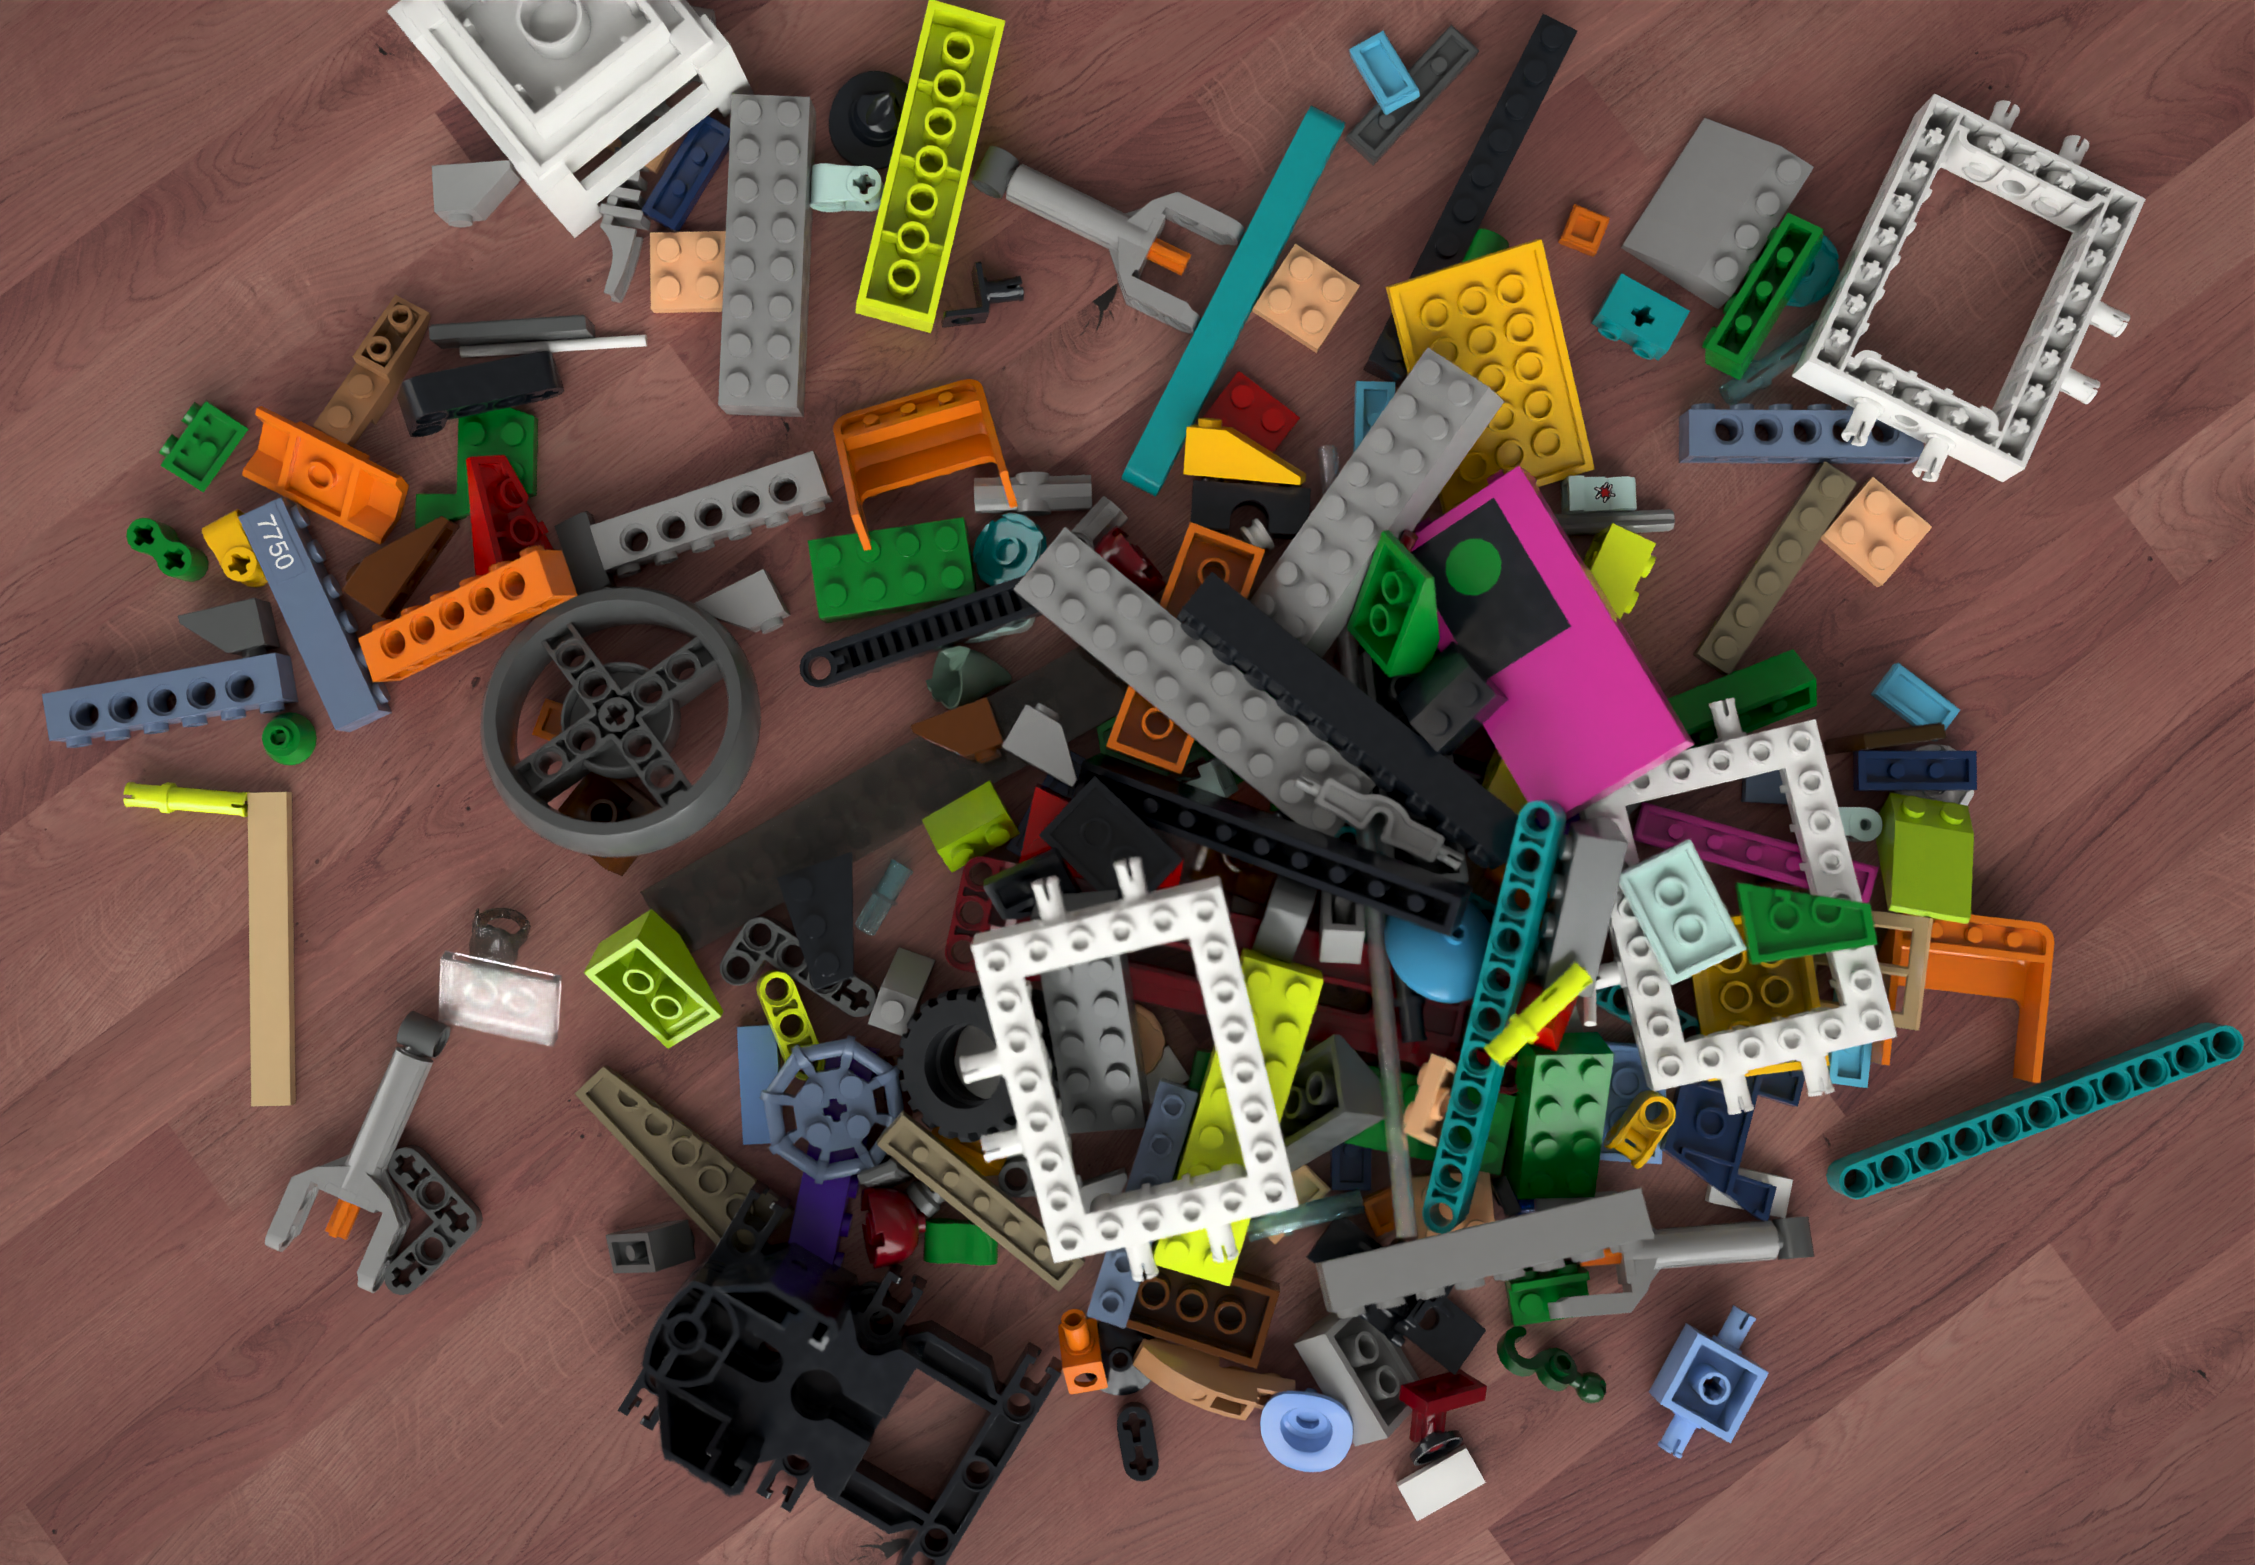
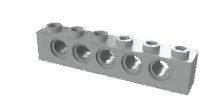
M810 451L591 525L590 529L604 570L612 575L618 574L619 578H626L640 573V566L655 562L656 566L665 565L678 559L677 554L691 549L693 553L712 549L715 547L714 541L729 537L730 541L739 540L752 534L751 529L765 524L767 528L781 526L789 522L788 516L803 512L804 516L819 513L825 510V504L833 502L820 460L814 451ZM788 483L795 484L797 486L795 497L789 501L779 500L780 488ZM749 496H758L760 500L758 509L750 514L743 513V501ZM720 508L723 514L721 521L715 526H707L705 523L706 514L711 509ZM675 521H684L685 531L683 535L677 539H670L668 533L670 525ZM646 533L648 536L647 546L641 551H633V538L637 534Z

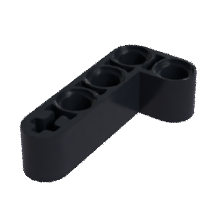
M542 351L418 375L405 380L401 384L397 399L410 437H425L443 430L447 420L548 400L562 394L564 387L552 352Z

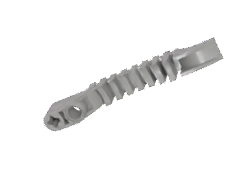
M691 6L699 17L705 14L716 27V15L713 9ZM697 74L687 83H685L682 87H680L677 91H675L673 94H675L691 82H703ZM666 99L618 137L622 144L621 148L615 147L614 154L653 124L655 116L661 117L671 109L666 105ZM645 166L606 196L608 198L607 203H601L599 213L603 217L600 228L608 236L613 252L612 264L604 293L609 294L613 302L622 303L640 257L644 239L636 237L637 230L632 228L648 231L650 229L651 221L643 216V211H641L646 200L640 196L639 191H647L648 182L640 176V171L649 173Z

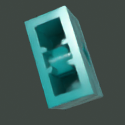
M1621 273L1612 284L1591 324L1598 327V332L1605 338L1613 341L1620 339L1631 345L1632 351L1638 356L1648 360L1653 358L1659 360L1668 352L1690 311ZM1635 315L1642 317L1640 327L1634 324L1636 321Z

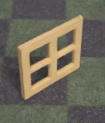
M1872 911L1874 928L1881 927L1912 931L1908 967L1879 962L1878 964L1882 974L1906 977L1902 1012L1891 1010L1894 1026L1919 1030L1933 918ZM1813 955L1815 974L1817 964L1829 966L1827 955ZM1820 999L1821 1007H1840L1839 1002Z

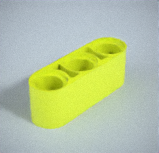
M777 970L767 971L762 974L756 985L757 995L783 1060L786 1062L792 1054L791 1048L796 1045L804 1047L819 1043L792 978L786 973ZM777 977L783 979L786 985L783 996L779 999L768 998L765 991L768 981ZM795 1014L800 1019L799 1030L790 1036L783 1035L780 1029L782 1019L787 1015ZM825 1059L816 1060L814 1062L815 1070H824ZM798 1071V1073L795 1076L798 1079L805 1081L808 1078L807 1074L801 1071Z

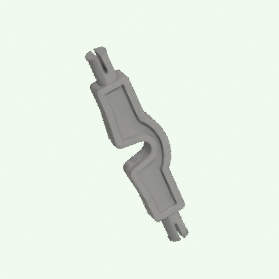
M1303 771L1298 775L1297 778L1299 779L1295 781L1294 787H1298L1315 796L1314 803L1317 806L1335 814L1355 829H1366L1372 817L1376 813H1382L1386 822L1382 830L1383 833L1380 835V840L1384 844L1409 852L1426 862H1433L1436 858L1456 870L1461 865V862L1458 861H1463L1465 854L1444 845V837L1411 820L1402 806L1394 800L1377 794L1362 795L1331 778L1321 782Z

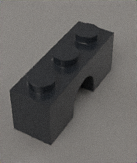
M1201 476V481L1193 480L1190 522L1228 536L1232 513L1241 507L1251 506L1260 510L1265 516L1267 532L1271 539L1293 540L1309 517L1311 488H1302V484L1279 483L1278 486L1263 485V482L1249 480H1240V483L1224 482V478Z

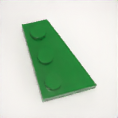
M1735 883L1749 964L1878 945L1869 903Z

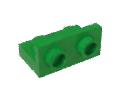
M207 399L202 406L196 402L192 404L181 420L188 425L181 436L178 438L171 434L158 452L165 457L161 462L162 467L203 493L249 429L214 406Z
M1564 1261V1267L1543 1272H1534L1533 1267H1525V1276L1505 1280L1512 1325L1515 1327L1566 1319H1550L1548 1303L1556 1302L1561 1297L1589 1295L1587 1280H1590L1589 1271L1577 1265V1262Z

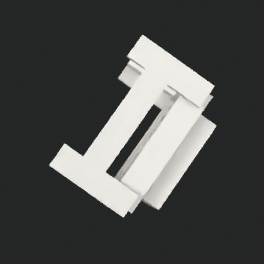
M400 0L387 11L513 163L515 169L574 238L602 217L599 213L600 207L597 205L601 200L717 108L724 118L731 113L732 94L754 95L731 45L705 14L699 17L686 0ZM695 75H699L703 84L582 181L579 182L575 178L574 172Z

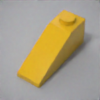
M1199 418L1198 424L1187 427L1184 475L1301 485L1306 481V473L1236 429L1222 427L1221 419Z

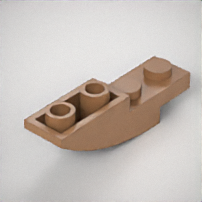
M395 294L352 356L356 364L313 424V427L353 447L370 422L376 425L389 406L412 364L430 321V313Z
M1143 1339L1133 1357V1366L1169 1393L1204 1410L1246 1421L1254 1408L1263 1409L1267 1400L1276 1393L1296 1391L1295 1380L1282 1378L1275 1373L1258 1374L1246 1372L1242 1368L1235 1366L1223 1368L1220 1367V1357L1186 1346L1169 1344L1163 1339Z

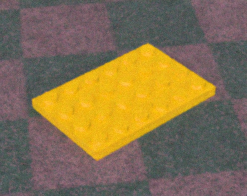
M1542 239L1525 242L1386 287L1408 375L1425 350L1430 348L1488 386L1505 401L1438 494L1443 514L1448 513L1487 487L1489 484L1486 478L1501 468L1504 474L1520 465L1536 478L1538 487L1595 469Z

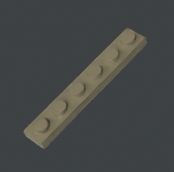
M1826 461L1818 466L1693 655L1724 676L1731 674L1856 486V481Z
M904 1110L877 1139V1146L1057 1291H1060L1085 1263L1084 1256L1054 1263L1044 1224Z

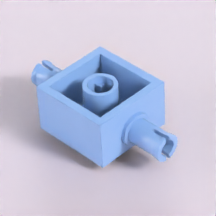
M1734 1305L1718 1336L1713 1335L1710 1337L1686 1323L1649 1390V1393L1661 1405L1672 1410L1675 1414L1657 1445L1670 1454L1672 1452L1677 1458L1681 1459L1682 1453L1696 1427L1699 1429L1702 1427L1731 1443L1769 1374L1755 1361L1741 1354L1742 1351L1739 1348L1757 1318ZM1706 1379H1713L1710 1386L1703 1384Z

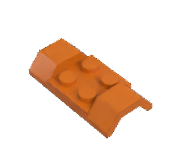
M263 406L257 407L255 415L263 422L258 450L243 468L242 476L379 545L384 543L402 515L409 485L402 476L370 461L369 455L302 421L295 423Z

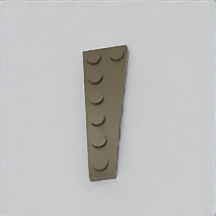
M608 1065L603 1066L575 1095L717 1245L758 1179ZM769 1189L766 1195L762 1193L759 1199L754 1201L750 1213L759 1217L764 1222H768L775 1213L769 1206L773 1200L778 1201L780 1196ZM789 1204L775 1229L795 1210L792 1205ZM740 1229L737 1231V1236L742 1243L747 1245L755 1243V1237L749 1230Z

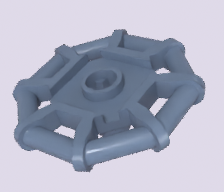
M848 1035L847 1039L804 1047L796 1045L791 1048L792 1054L768 1088L761 1091L760 1099L764 1100L771 1140L769 1150L773 1155H780L814 1178L817 1184H823V1181L857 1175L864 1168L869 1169L879 1165L887 1153L877 1146V1141L869 1151L862 1140L869 1134L874 1123L886 1126L885 1131L904 1110L898 1075L901 1071L898 1070V1066H892L855 1040V1036ZM841 1056V1065L836 1068L816 1071L812 1061ZM852 1058L877 1075L867 1082L854 1074L849 1069ZM802 1068L808 1078L800 1091L795 1096L784 1092ZM883 1085L889 1114L876 1112L873 1090ZM837 1098L839 1104H846L847 1111L842 1112L841 1119L833 1120L831 1115H825L823 1108L829 1107L830 1099ZM781 1105H789L794 1108L797 1128L787 1133L785 1132ZM799 1138H805L811 1145L821 1149L818 1161L793 1144ZM854 1147L859 1157L829 1163V1155L832 1151Z

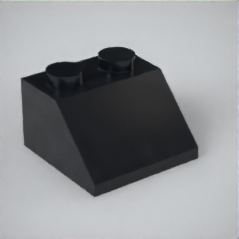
M1454 641L1396 696L1398 703L1412 726L1436 752L1447 755L1455 752L1508 700L1504 693Z

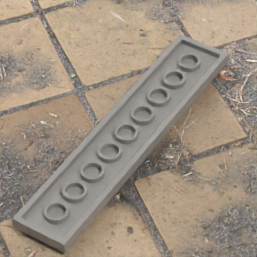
M1066 527L1015 586L1014 591L1295 823L1333 837L1345 823L1335 814L1317 806L1314 803L1315 796L1298 787H1294V783L1299 779L1297 777L1301 771L1321 782L1331 778L1362 795L1369 794L1376 784L1356 766L1348 763L1326 741L1315 737L1298 718L1281 710L1276 700L1264 690L1260 691L1252 687L1245 680L1244 674L1233 665L1229 666L1218 660L1212 652L1213 648L1202 639L1195 640L1189 637L1182 630L1179 620Z

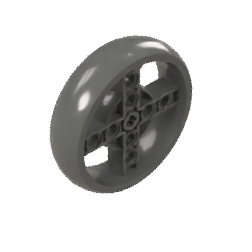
M627 586L601 588L578 594V596L540 613L505 648L492 671L483 697L480 717L482 753L491 780L506 806L525 826L542 838L560 847L598 857L638 856L670 847L687 839L715 819L731 802L746 779L755 758L760 737L761 705L757 682L745 652L725 626L707 611L684 598L661 590ZM641 624L669 628L688 636L692 640L650 670L644 666L629 662H615L603 665L584 640V637L607 628ZM585 656L584 661L580 665L570 667L576 657ZM554 660L573 686L567 694L562 707V733L520 762L517 748V732L521 711L537 677ZM688 668L695 669L694 674L686 680L679 679L680 674ZM721 679H724L728 697V718L724 737L710 766L701 778L692 785L670 756L680 734V708ZM607 685L602 695L592 697L593 691L598 686ZM662 691L661 698L658 701L647 703V698L651 693ZM623 715L626 721L619 725L616 719ZM596 738L595 744L590 749L581 751V746L585 740ZM651 744L650 752L647 755L636 757V752L642 745ZM557 761H562L560 770L548 775L549 767ZM593 772L614 779H629L639 776L662 808L636 819L602 823L580 820L565 815L548 803L586 775ZM674 774V779L669 786L658 788L659 780L663 776Z

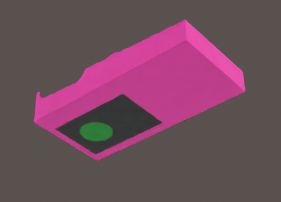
M1518 465L1506 474H1504L1501 468L1486 478L1489 484L1487 487L1431 523V518L1428 517L1418 523L1414 528L1418 540L1410 553L1434 578L1440 637L1437 645L1439 650L1442 652L1452 641L1456 642L1508 698L1483 726L1528 803L1538 800H1553L1559 803L1564 809L1566 820L1691 747L1694 743L1592 572L1582 561L1538 488L1536 478ZM1540 807L1535 815L1541 826L1548 828L1551 819L1546 809Z

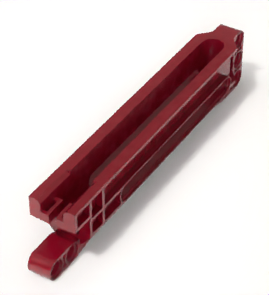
M981 856L972 858L966 863L962 872L945 946V957L952 967L978 974L974 957L969 962H961L955 957L954 946L958 941L966 940L972 944L975 934L1031 921V916L1024 917L1023 919H1002L983 885L976 884L971 877L973 867L980 862H984L991 867L992 876L1017 865V863ZM1073 876L1082 893L1097 891L1086 879ZM975 901L982 906L984 915L979 923L971 924L964 919L962 912L967 902ZM1227 911L1240 961L1243 948L1252 950L1262 919ZM1304 929L1291 962L1321 970L1324 982L1363 990L1366 994L1365 1005L1357 1010L1317 1002L1306 1039L1323 1042L1334 1034L1341 1035L1354 1050L1407 1061L1419 1067L1429 1062L1431 1054L1446 1058L1457 1065L1462 1046L1457 1048L1456 1046L1466 1005L1473 1006L1474 997L1459 1003L1437 1002L1425 997L1426 1003L1422 1004L1428 1040L1401 1043L1402 1036L1398 1007L1393 1006V999L1396 998L1393 968L1386 948L1363 943L1360 964L1319 962V932ZM1189 937L1161 944L1192 951ZM1128 959L1135 1000L1208 1016L1198 974ZM1496 972V980L1499 985L1509 988L1511 977ZM1040 973L1027 975L1025 980L1041 981ZM1491 1007L1488 1008V1010H1492V1011L1498 1012V1011H1497L1496 1009H1494V1008H1491ZM1478 1049L1477 1058L1480 1063L1490 1066L1491 1057L1485 1050ZM1510 1058L1506 1064L1512 1066L1514 1076L1509 1083L1500 1085L1499 1093L1513 1094L1518 1092L1517 1084H1515L1518 1061Z

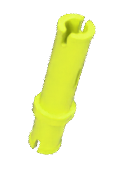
M128 782L123 795H132V797L123 798L126 807L158 808L161 813L181 810L247 817L248 804L244 803L248 801L247 793L250 792L241 793L183 788L169 782L161 786Z
M1574 962L1561 977L1519 1016L1514 1014L1509 1019L1510 1024L1483 1048L1498 1065L1503 1067L1527 1042L1532 1044L1538 1038L1536 1033L1562 1011L1584 988L1593 982L1592 978L1580 965Z

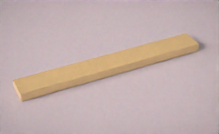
M292 792L247 793L251 1106H287L296 1104Z

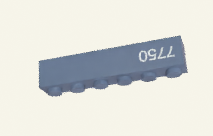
M280 497L239 516L242 527L335 730L352 732L392 713L387 703L391 700L389 691L383 682L372 681L355 633L359 629L358 624L352 613L348 609L345 610L339 598L342 595V589L336 578L332 574L329 575L323 561L326 560V554L320 543L316 539H312L307 526L310 525V520L304 508L300 504Z

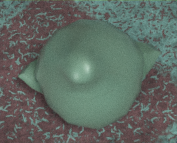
M947 646L938 652L932 678L926 680V684L932 692V698L936 702H941L943 706L953 710L977 701L996 687L1007 686L1011 683L1012 677L1005 668L984 653L963 646Z

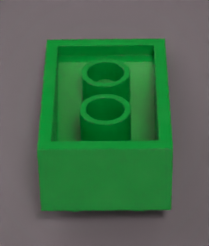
M1383 530L1347 630L1388 677L1422 672L1431 663L1440 637L1434 578L1390 530Z

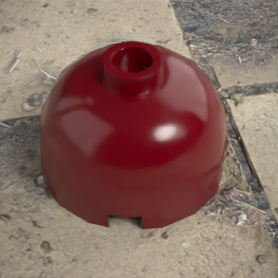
M1116 525L1100 540L1094 551L1152 598L1165 588L1167 583L1162 580L1163 576L1141 548L1133 543L1130 545L1126 540L1129 535L1120 526Z
M893 1187L863 1189L860 1208L861 1211L868 1210L869 1213H866V1225L862 1224V1232L870 1264L874 1263L873 1268L877 1269L902 1263L916 1249L919 1233L926 1230L924 1213L920 1209H915L913 1201L902 1190Z

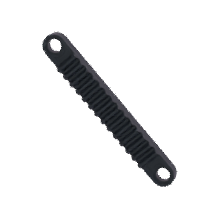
M1021 576L814 648L802 657L799 665L800 675L810 686L830 688L1043 614L1014 591L1015 586L1024 577ZM820 657H825L830 663L831 670L826 678L818 680L812 674V663Z

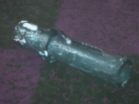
M1818 320L1812 322L1810 326L1782 343L1760 360H1752L1740 381L1733 378L1726 384L1721 385L1719 391L1725 402L1730 406L1738 404L1739 401L1757 389H1766L1771 385L1773 378L1793 364H1796ZM1799 344L1802 345L1801 348L1790 354L1785 359H1780V357L1785 355L1787 352H1789ZM1766 367L1769 368V370L1761 374L1759 377H1757L1750 383H1747L1748 379L1759 373L1761 370H1763Z
M1356 1188L1353 1191L1298 1204V1207L1251 1217L1247 1228L1249 1241L1251 1243L1258 1239L1282 1233L1287 1237L1293 1235L1294 1230L1357 1214H1365L1360 1190Z

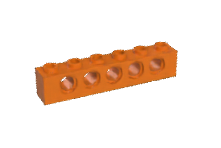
M541 545L529 547L519 553L521 558L515 561H503L489 567L490 573L484 576L466 578L459 582L460 588L454 591L448 590L430 596V603L408 607L400 612L402 617L396 620L380 621L372 625L373 631L358 638L372 681H401L578 596L562 550H544V547Z

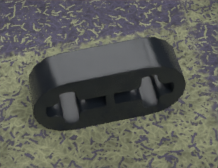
M1129 1402L1122 1406L1117 1414V1431L1123 1466L1126 1474L1131 1479L1147 1481L1156 1474L1159 1468L1152 1416L1144 1404ZM1130 1413H1136L1138 1419H1145L1144 1422L1140 1423L1139 1437H1133L1131 1425H1124L1123 1423L1129 1420ZM1142 1445L1144 1457L1152 1458L1151 1461L1147 1462L1146 1469L1139 1470L1137 1464L1130 1463L1136 1459L1135 1446Z

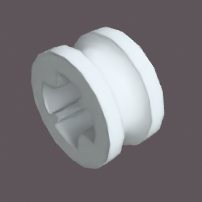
M1257 518L1252 520L1250 527L1242 526L1239 529L1246 543L1262 549L1268 548L1269 550L1275 547L1268 532Z

